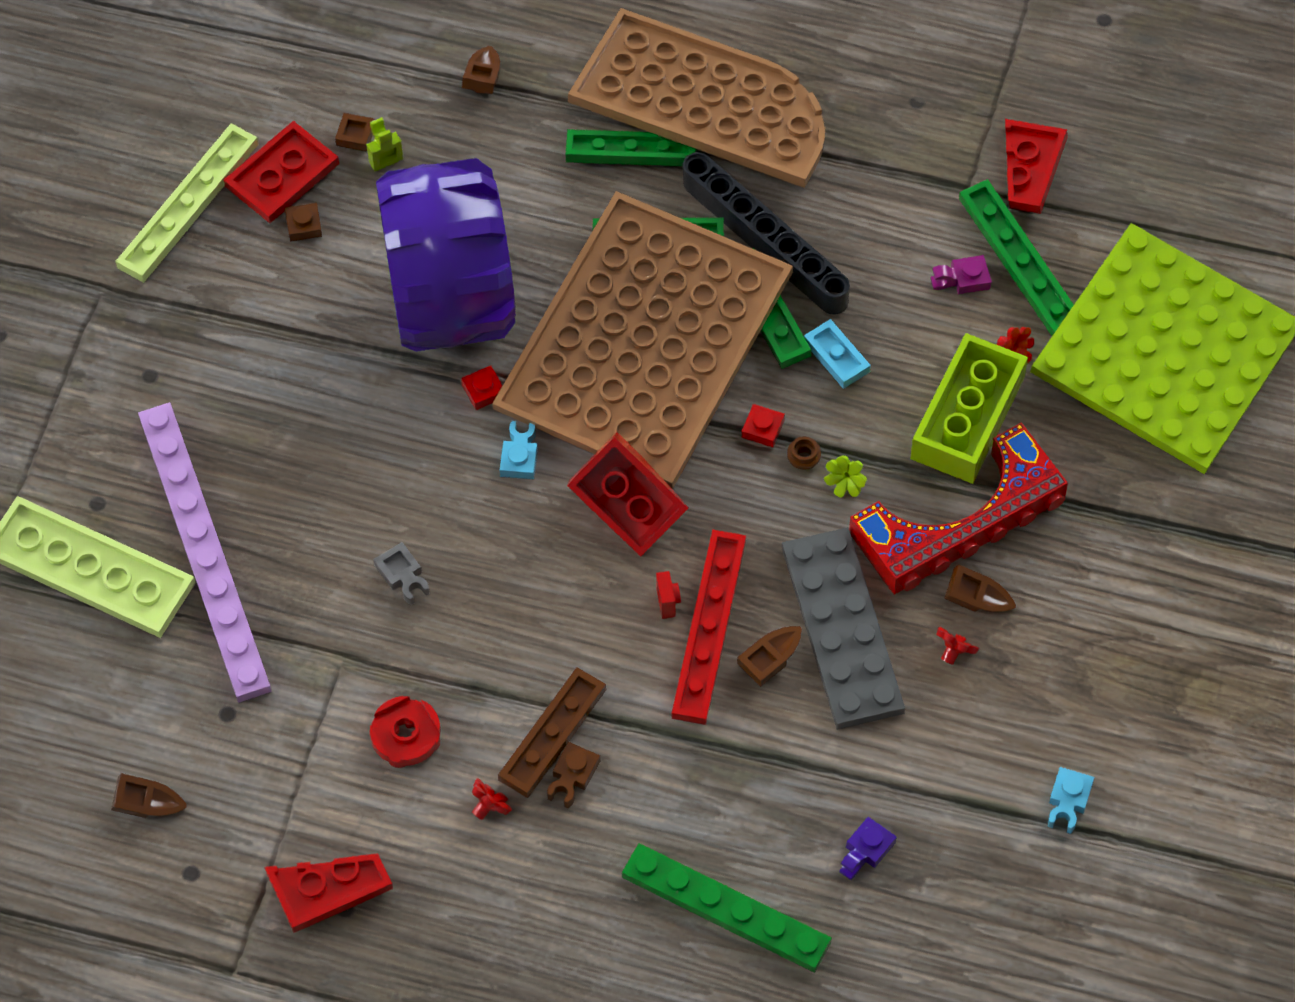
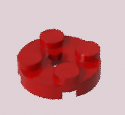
M399 696L384 702L376 710L375 718L370 725L369 731L372 746L376 753L382 759L388 761L391 766L402 768L421 763L439 748L440 721L436 711L429 703L423 700L421 702L410 700L408 696ZM401 725H405L407 728H415L409 737L397 735L400 733L399 727Z

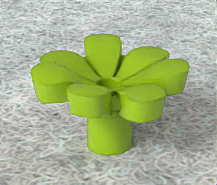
M843 455L836 460L832 459L826 464V469L831 473L824 477V481L829 486L837 485L834 489V494L838 497H843L847 490L852 497H857L861 492V488L865 486L867 478L860 473L863 464L859 460L850 462L849 458Z

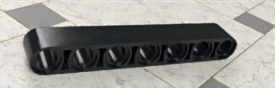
M697 152L688 155L684 159L683 185L687 192L717 218H724V224L751 248L792 265L793 273L789 281L824 312L835 315L847 309L850 283L849 279L709 156ZM807 272H815L816 274H807ZM830 292H837L839 294L834 295L830 294Z

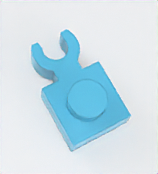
M512 421L509 426L512 441H503L500 477L534 479L538 449L537 443L531 442L535 438V425L529 423L528 431L519 433L517 432L516 421Z
M1063 767L1059 768L1049 804L1057 806L1050 812L1049 828L1054 827L1056 819L1065 818L1068 821L1067 833L1071 834L1074 831L1077 820L1074 811L1084 814L1094 781L1093 776Z

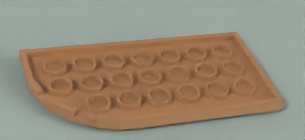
M622 8L568 93V103L803 188L806 187L817 167L824 148L825 127L821 106L813 92L809 93L799 83V78L795 74L764 58Z

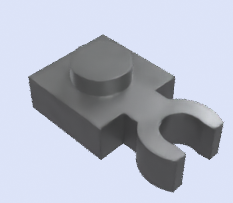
M403 542L373 559L374 566L392 590L402 586L403 597L408 604H414V597L410 593L413 589H421L426 596L430 594L427 581L418 576L422 573L421 566Z

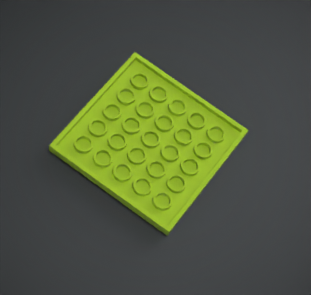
M1130 223L1035 360L1030 373L1205 475L1295 337V316Z

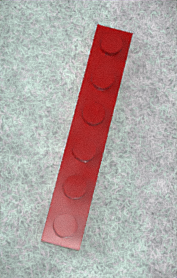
M712 529L673 704L672 719L702 725L707 724L746 545V535Z

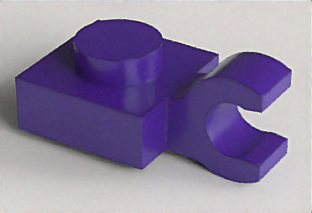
M867 817L848 839L846 848L850 852L841 861L843 867L839 872L852 880L865 863L875 868L894 846L897 836L870 817Z

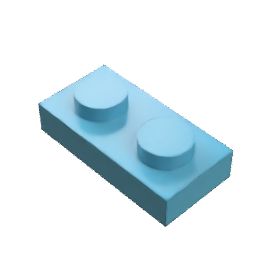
M831 319L804 335L811 348V352L843 389L870 373L871 365Z

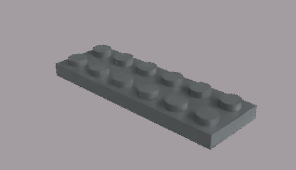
M849 528L782 542L783 555L836 729L905 714L904 702Z

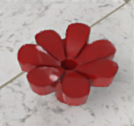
M1010 327L1007 330V337L1001 336L997 341V345L1027 356L1028 364L1032 359V354L1027 349H1031L1035 341L1034 338L1029 337L1031 334L1029 327H1021L1020 329L1018 327Z
M938 627L936 635L944 640L946 646L941 657L943 661L953 665L959 653L976 654L980 648L965 643L967 639L962 635L956 634L954 637L945 628Z
M478 778L473 784L472 794L478 798L479 803L472 810V813L477 818L483 820L490 811H498L505 815L512 811V808L505 803L508 800L506 795L501 792L494 794L495 791L491 786L484 784Z

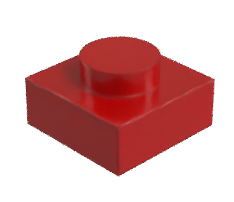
M491 365L461 378L462 386L475 410L492 404L503 386Z
M753 404L742 429V438L773 448L785 421V414Z
M670 571L656 573V591L662 619L676 617V604L681 603L679 584L672 583Z

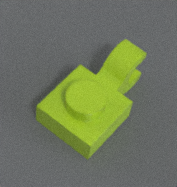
M381 117L370 122L375 139L366 145L369 163L374 172L404 158L399 136L396 132L391 133L390 130H386L383 118Z

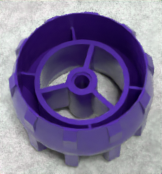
M470 158L437 164H421L410 168L387 171L376 181L401 345L418 352L437 348H453L463 344L505 338L515 324L516 305L503 213L492 169L479 159Z

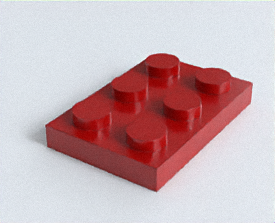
M292 121L224 179V184L229 191L268 223H272L285 211L286 207L294 204L340 164L339 157L295 121Z

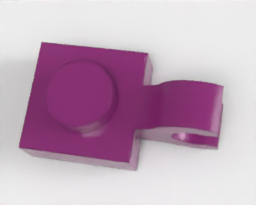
M984 255L954 259L951 262V268L947 265H938L932 268L934 276L930 279L933 290H942L956 286L958 294L990 290L992 282Z

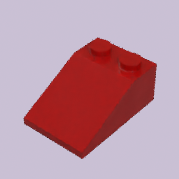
M618 432L581 467L567 484L640 557L689 508L651 465Z

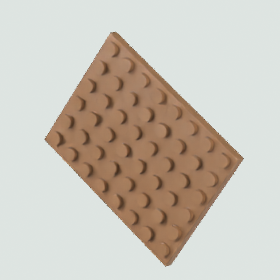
M616 191L492 403L493 409L527 425L532 423L536 429L593 454L618 432L673 489L792 275L793 266Z

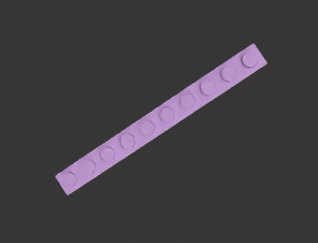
M171 403L138 412L237 701L239 703L272 692Z

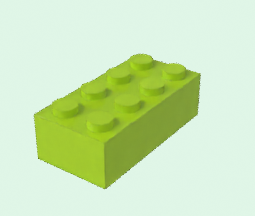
M965 333L912 439L910 459L973 484L992 446L993 438L997 436L1022 385L1028 357Z

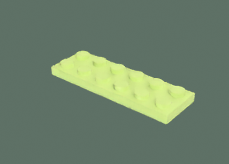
M19 496L16 497L0 521V564L159 638L162 637L196 583L194 576Z

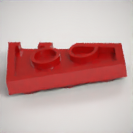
M378 853L334 858L333 862L317 864L301 862L297 863V866L264 867L293 933L393 889V884Z

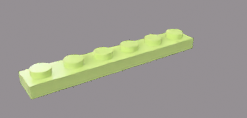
M231 123L116 260L117 268L144 283L225 186L224 179L242 165L259 145L257 137Z

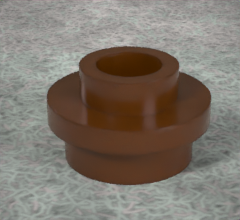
M798 437L789 445L787 458L791 465L798 469H811L821 459V448L810 437ZM802 452H806L810 456L801 457L799 456V454Z

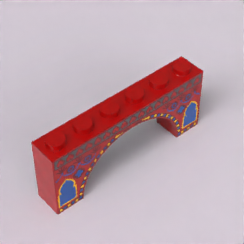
M1022 422L993 438L991 455L1000 473V484L992 498L974 514L948 524L923 525L897 517L878 501L850 516L849 531L851 537L893 595L902 590L910 591L914 589L925 577L944 572L952 562L961 557L963 559L971 557L984 544L990 541L995 543L1001 540L1009 530L1018 525L1020 527L1028 525L1036 518V515L1045 510H1055L1064 502L1068 482Z

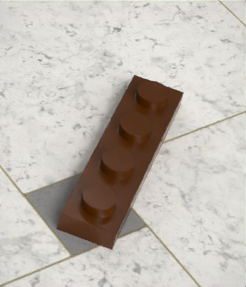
M576 667L500 771L498 781L529 798L567 743L606 691V684Z

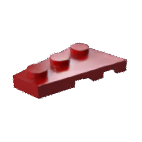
M1005 119L1009 208L1041 214L1068 138L1067 129Z

